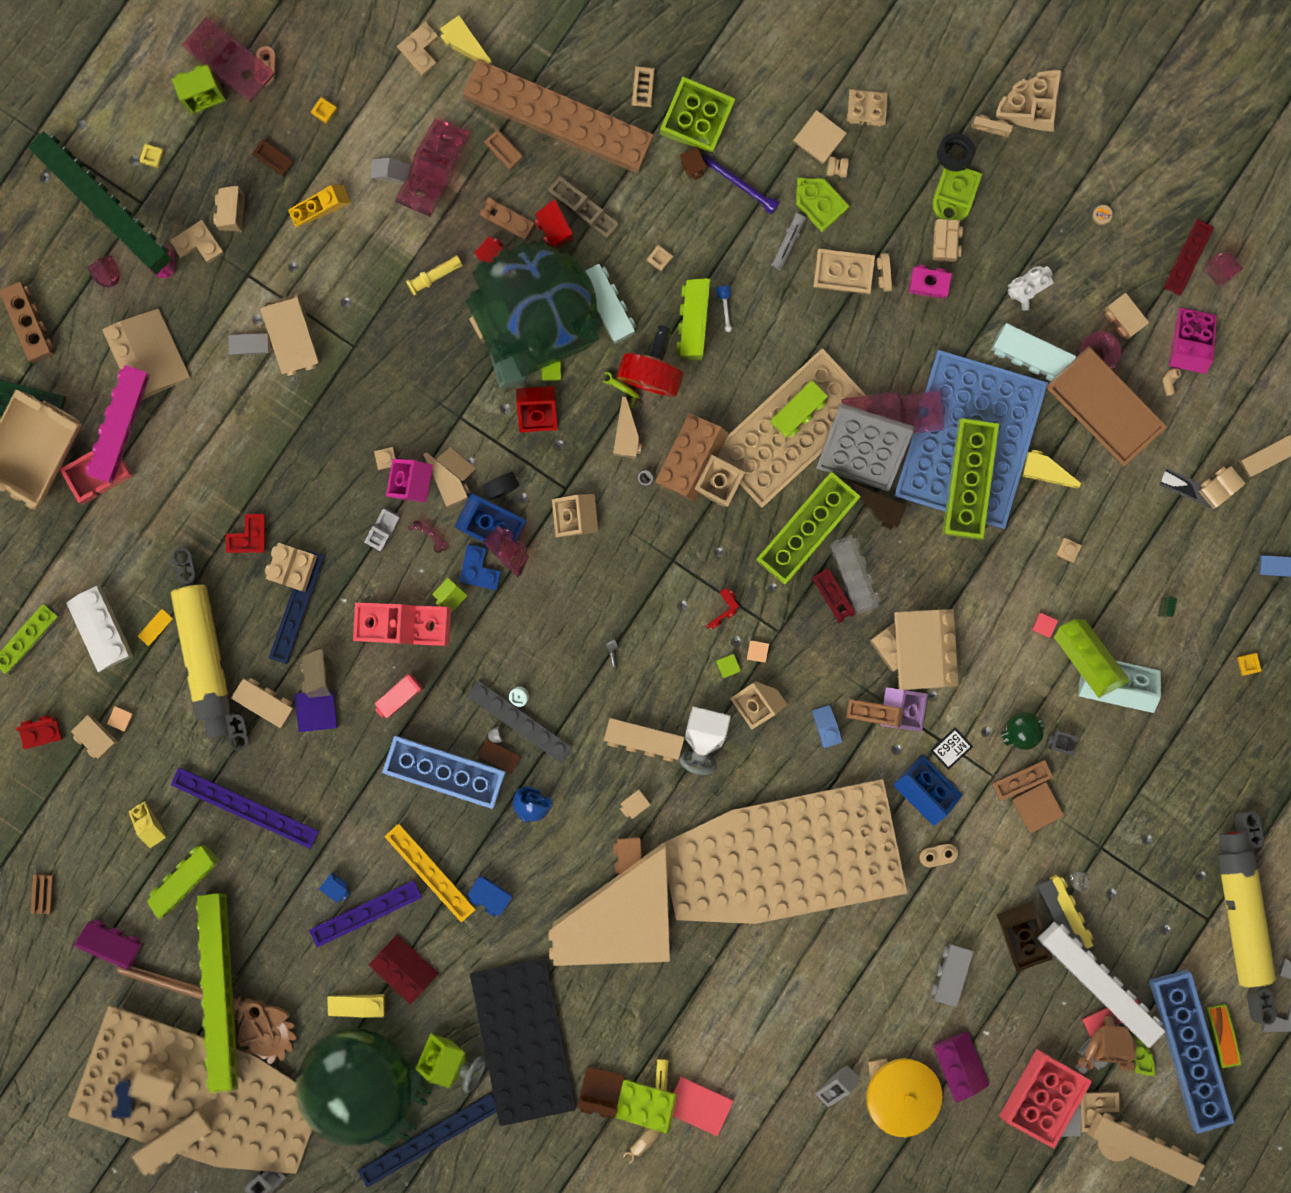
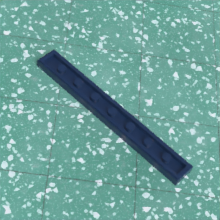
M492 1092L358 1169L357 1172L365 1186L368 1188L496 1113L494 1095Z

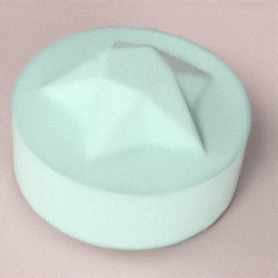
M515 687L509 694V700L514 706H524L529 700V693L523 687Z

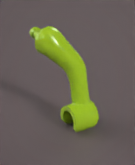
M605 372V375L610 376V380H603V382L607 385L615 386L629 397H632L629 407L634 408L635 399H639V395L626 384L614 379L611 373Z

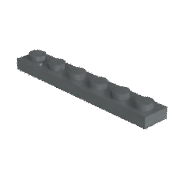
M479 680L468 694L469 698L561 763L572 747Z

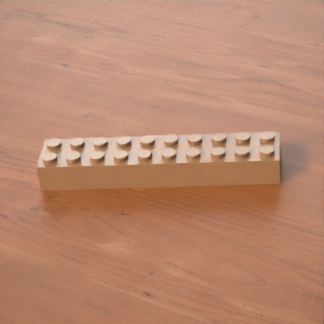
M477 59L463 91V97L466 101L636 174H639L653 142V134L479 59Z

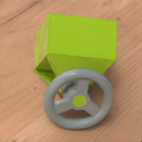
M431 1033L416 1066V1070L430 1083L450 1088L459 1077L464 1078L463 1090L469 1093L481 1079L486 1061L484 1057L480 1056L472 1064L466 1062L465 1052L452 1040Z

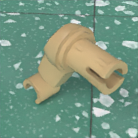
M650 1128L644 1129L642 1135L630 1147V1151L623 1155V1158L630 1154L632 1160L628 1164L634 1162L636 1156L639 1157L656 1141L661 1132Z

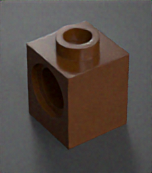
M697 147L680 155V161L688 179L694 178L696 180L705 175L707 167Z

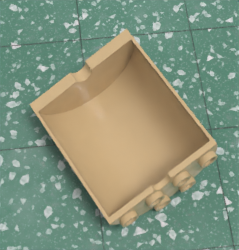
M15 390L0 420V491H9L11 493L10 497L18 501H25V505L33 510L40 508L82 427V424L79 423L80 421L46 401L41 402L33 395Z

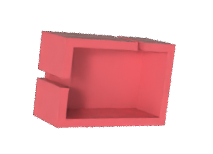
M92 451L62 467L60 471L78 503L85 504L98 497L97 493L103 494L134 476L126 461L121 460L113 484L86 475L87 463L89 460H92L94 454Z

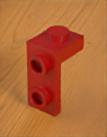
M725 588L719 592L730 609L707 624V629L711 627L714 630L722 624L720 621L722 618L727 616L729 619L738 612L736 608L739 605L735 601L737 597L731 589L728 591Z

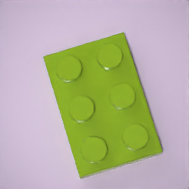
M625 1079L623 1080L615 1118L666 1134L670 1133L678 1095Z

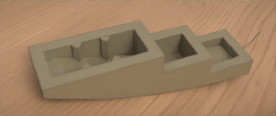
M559 176L547 190L608 241L621 227L618 222L608 216L600 207L590 201L586 195Z

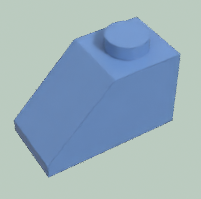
M830 705L811 710L822 747L826 748L843 743Z

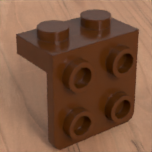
M588 1067L578 1103V1108L581 1109V1112L592 1114V1112L600 1113V1116L604 1118L616 1117L624 1076L619 1073Z

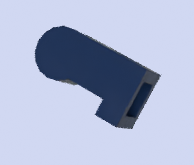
M122 1079L115 1086L117 1106L111 1109V1118H131L133 1115L134 1096L129 1095L132 1081L129 1079Z

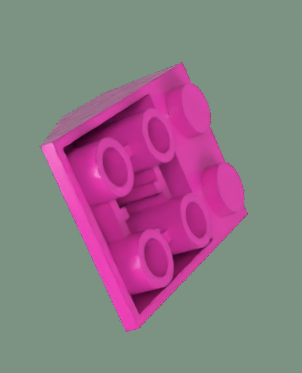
M1179 308L1170 349L1169 366L1203 374L1208 372L1214 358L1217 315Z

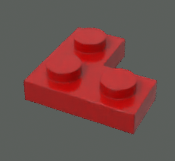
M245 514V533L226 534V553H265V514Z

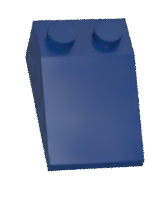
M471 493L454 527L510 555L526 520Z

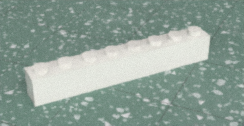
M1054 922L1038 939L1150 1048L1165 1033L1161 1028L1163 1023L1156 1016L1151 1018L1148 1015L1150 1010L1143 1003L1138 1005L1134 1001L1136 997L1129 990L1125 992L1121 988L1123 984L1116 977L1112 979L1108 975L1110 971L1103 964L1099 966L1095 962L1097 958L1089 950L1085 953L1081 949L1084 945L1076 937L1072 940L1068 936L1070 931L1063 924L1058 926Z

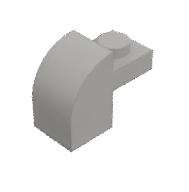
M265 1171L246 1186L244 1191L246 1193H272L286 1177L280 1172Z

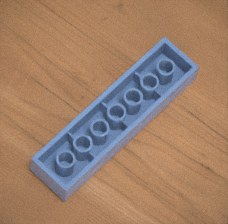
M1182 970L1149 980L1160 1021L1163 1023L1162 1028L1165 1031L1164 1035L1191 1129L1198 1134L1233 1124L1234 1119L1191 972Z

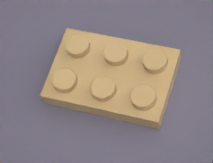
M818 249L813 288L870 295L875 256Z

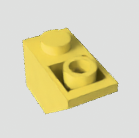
M145 801L128 811L137 836L149 848H152L166 838L162 825Z

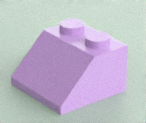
M886 688L884 705L904 709L900 727L883 724L880 726L922 732L928 694Z

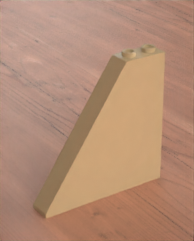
M665 844L659 845L553 922L552 929H549V941H553V948H549L550 959H553L554 966L670 962Z

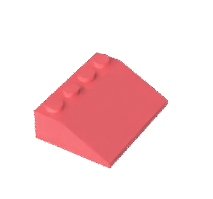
M1036 1049L999 1117L1013 1127L1055 1148L1092 1081Z

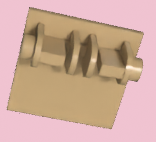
M850 89L846 121L850 122V124H859L861 121V125L867 122V126H869V123L878 127L885 125L887 93Z

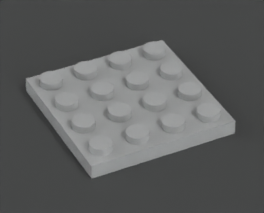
M840 403L816 469L828 473L833 472L835 475L889 492L913 434L914 427Z

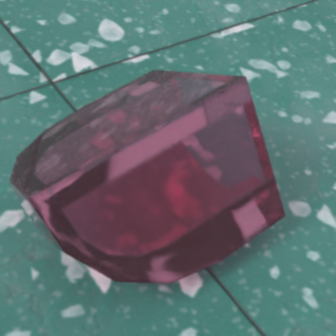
M111 255L100 258L87 267L92 278L100 286L110 288L118 284L120 274Z

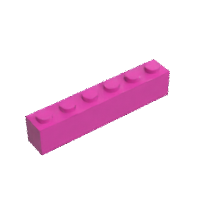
M124 365L123 369H120L117 377L119 380L118 385L113 388L111 398H113L111 405H108L105 411V422L99 428V440L94 443L92 453H94L92 460H89L86 466L87 476L113 484L150 378V374L126 365Z

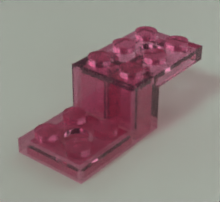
M207 17L202 20L181 44L186 51L204 66L208 65L215 76L225 84H229L249 103L252 102L275 75L269 67L233 36H228ZM206 40H213L211 48H204ZM245 71H252L253 76L251 79L245 80L243 79V73Z
M435 118L413 156L411 172L397 194L395 202L431 217L452 179L455 162L468 141L470 132ZM446 138L449 142H444L441 139ZM422 192V193H424L425 195H424V196H419V195H417L416 193Z
M897 391L841 399V404L913 426V434L945 430L941 391L902 396ZM927 408L928 415L924 418L919 417V410Z

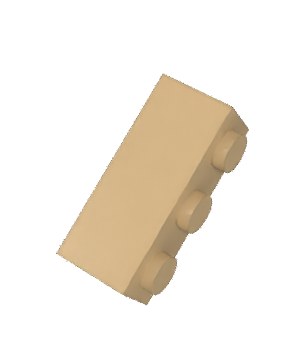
M251 677L249 680L243 679L231 699L277 727L284 728L295 710L291 706L292 702L284 697L279 699L275 696L276 692L267 687L264 690L259 686L260 683Z

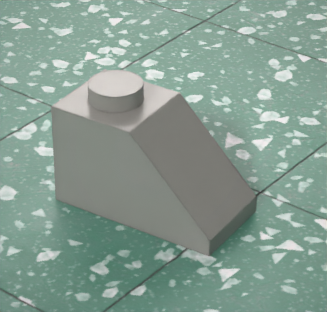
M846 1065L823 1084L815 1094L827 1107H830L849 1095L860 1081V1078Z

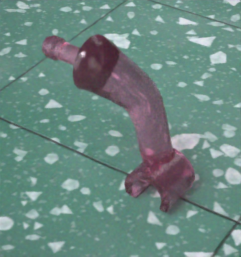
M415 520L413 525L408 527L410 531L416 529L428 534L435 542L434 551L436 553L448 549L449 544L446 541H442L437 532L422 521Z

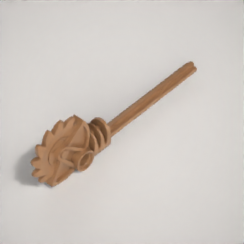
M119 966L117 968L118 974L200 1000L203 998L201 987L135 966L127 970ZM233 994L234 1021L238 1020V1026H240L238 1032L239 1046L246 1045L250 1047L245 1051L246 1053L257 1055L262 1061L267 1058L269 1065L275 1061L277 1056L280 1061H283L286 1050L288 1052L293 1051L290 1040L297 1039L296 1035L290 1030L295 1025L292 1022L285 1021L290 1014L282 1008L267 1006L262 1000L246 998L243 1001V996H239L236 999L235 994ZM252 1007H257L260 1010V1015H255L252 1012Z

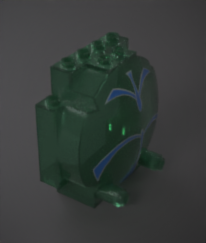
M524 241L515 245V249L509 250V248L500 251L499 255L494 257L493 261L489 263L483 261L477 264V268L472 272L479 289L470 292V296L465 301L495 363L513 357L521 376L525 377L587 350L600 340L597 334L600 325L596 320L599 315L597 313V300L593 284L583 267L567 253L560 254L556 248L545 245L544 241L538 243L532 241L527 244Z

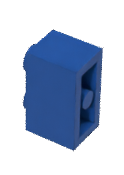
M480 875L467 896L470 897L469 901L476 906L480 904L486 908L485 911L491 916L495 917L498 915L500 917L513 895L483 875Z

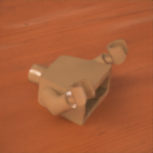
M1114 1016L1104 1017L1105 1026L1095 1030L1086 1050V1057L1080 1058L1078 1065L1084 1068L1087 1062L1086 1069L1090 1070L1093 1068L1091 1059L1094 1058V1061L1120 1063L1119 1067L1124 1072L1127 1070L1133 1071L1135 1064L1132 1061L1136 1058V1042L1131 1037L1127 1027L1116 1026Z

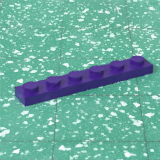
M415 880L328 920L310 929L309 932L316 947H319L421 899L422 895Z

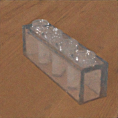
M850 535L831 542L829 546L855 614L859 615L879 607L878 603L881 601L877 591L873 592L871 586L874 584L870 573L867 574L864 567L867 564L864 556H860L857 550L860 549L857 538L853 539V536Z

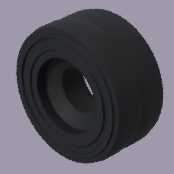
M509 472L485 483L483 489L488 499L493 500L516 490L520 485L514 472Z

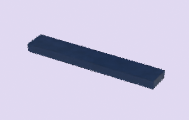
M307 549L306 552L317 555V559L306 591L292 589L269 655L270 659L284 664L289 662L325 558L324 555Z

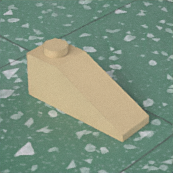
M622 396L613 455L636 458L637 454H641L642 443H639V436L627 398Z
M424 453L423 455L427 463L433 465L432 475L446 507L449 508L467 500V494L470 493L467 484H462L460 479L431 455Z

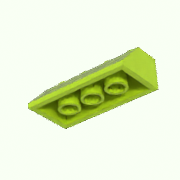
M710 279L687 280L686 285H682L681 296L685 297V302L680 304V315L683 316V323H679L678 326L681 342H677L676 353L680 354L679 359L700 361L703 359Z
M1074 619L1059 627L1054 636L1055 640L1098 698L1130 681L1086 620Z
M205 844L200 847L198 845L195 846L189 853L191 856L187 860L183 859L176 866L178 870L173 875L169 873L162 880L164 884L160 888H154L149 893L150 898L147 900V903L158 919L167 916L221 861Z

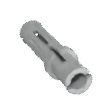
M795 213L790 227L785 231L787 234L771 264L772 267L783 270V266L796 239L800 237L799 232L806 217Z

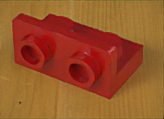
M51 715L39 717V721L32 723V720L20 722L21 726L15 727L16 731L20 733L24 750L63 740L58 718H51Z

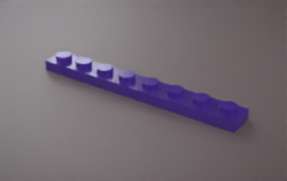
M178 768L171 783V786L309 849L312 848L319 833L318 830L183 768Z

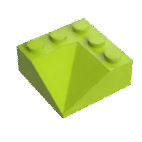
M682 77L660 128V135L683 144L713 152L733 110L735 98Z

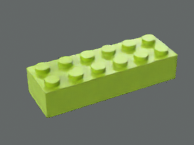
M963 418L958 420L942 535L977 540L984 538L999 429L998 423Z
M831 472L755 561L785 585L861 496Z

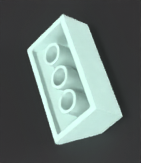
M1007 323L1000 329L991 350L995 351L994 354L996 356L1010 358L1013 364L1029 367L1028 370L1037 375L1041 373L1049 381H1052L1076 358L1075 355Z
M1116 661L1130 681L1100 698L1095 695L1082 675L1080 676L1079 697L1152 713L1155 712L1161 698V670Z

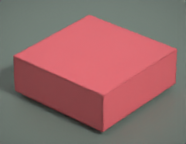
M1039 613L1032 631L1050 638L1058 620Z

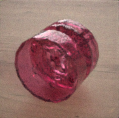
M1097 331L1090 334L1077 350V357L1088 346L1095 352L1100 350V355L1102 356L1100 358L1111 369L1118 363L1121 357V346L1118 339L1113 334L1105 331Z

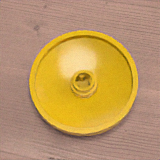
M903 1058L890 1061L878 1069L869 1082L866 1093L867 1109L874 1123L886 1133L897 1137L917 1135L931 1126L940 1112L942 1105L941 1084L935 1073L917 1060Z

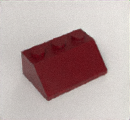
M398 934L368 965L410 1005L439 974Z

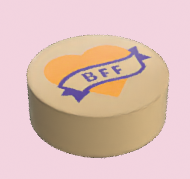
M1106 205L1096 207L1092 213L1093 221L1098 225L1107 224L1112 218V210Z

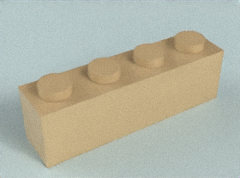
M609 718L604 741H607V745L618 748L619 745L626 746L625 750L637 753L638 749L645 751L644 755L655 757L658 754L663 756V760L674 762V759L679 760L684 737Z
M199 1108L136 1150L131 1157L144 1176L148 1173L153 1175L161 1169L160 1165L164 1162L171 1163L178 1157L176 1154L182 1150L184 1153L194 1146V1142L197 1140L203 1141L209 1137L212 1125Z

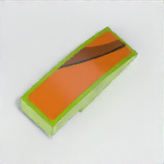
M1226 1004L1206 1007L1218 1066L1226 1068L1241 1065L1236 1037Z

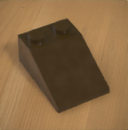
M1033 901L996 914L1016 972L1053 960L1051 951L1038 939L1044 932Z

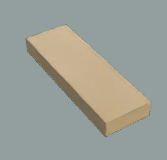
M1291 435L1241 460L1240 463L1248 478L1290 457Z

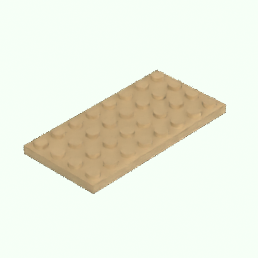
M822 348L727 436L717 458L745 472L740 485L763 508L821 454L840 403L866 412L874 403ZM812 380L828 396L825 400L827 404L820 411L816 409L811 413L813 418L807 424L802 422L797 427L799 431L792 438L788 436L785 439L769 422Z

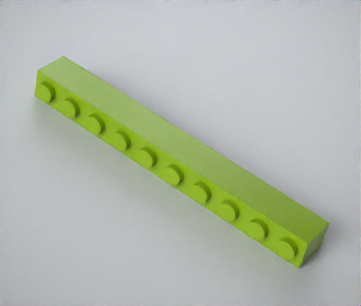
M220 893L197 896L196 910L198 912L197 929L200 937L198 948L201 954L199 967L202 970L200 986L203 990L201 1005L204 1009V1047L207 1054L205 1066L208 1071L206 1085L209 1093L239 1090L227 896Z

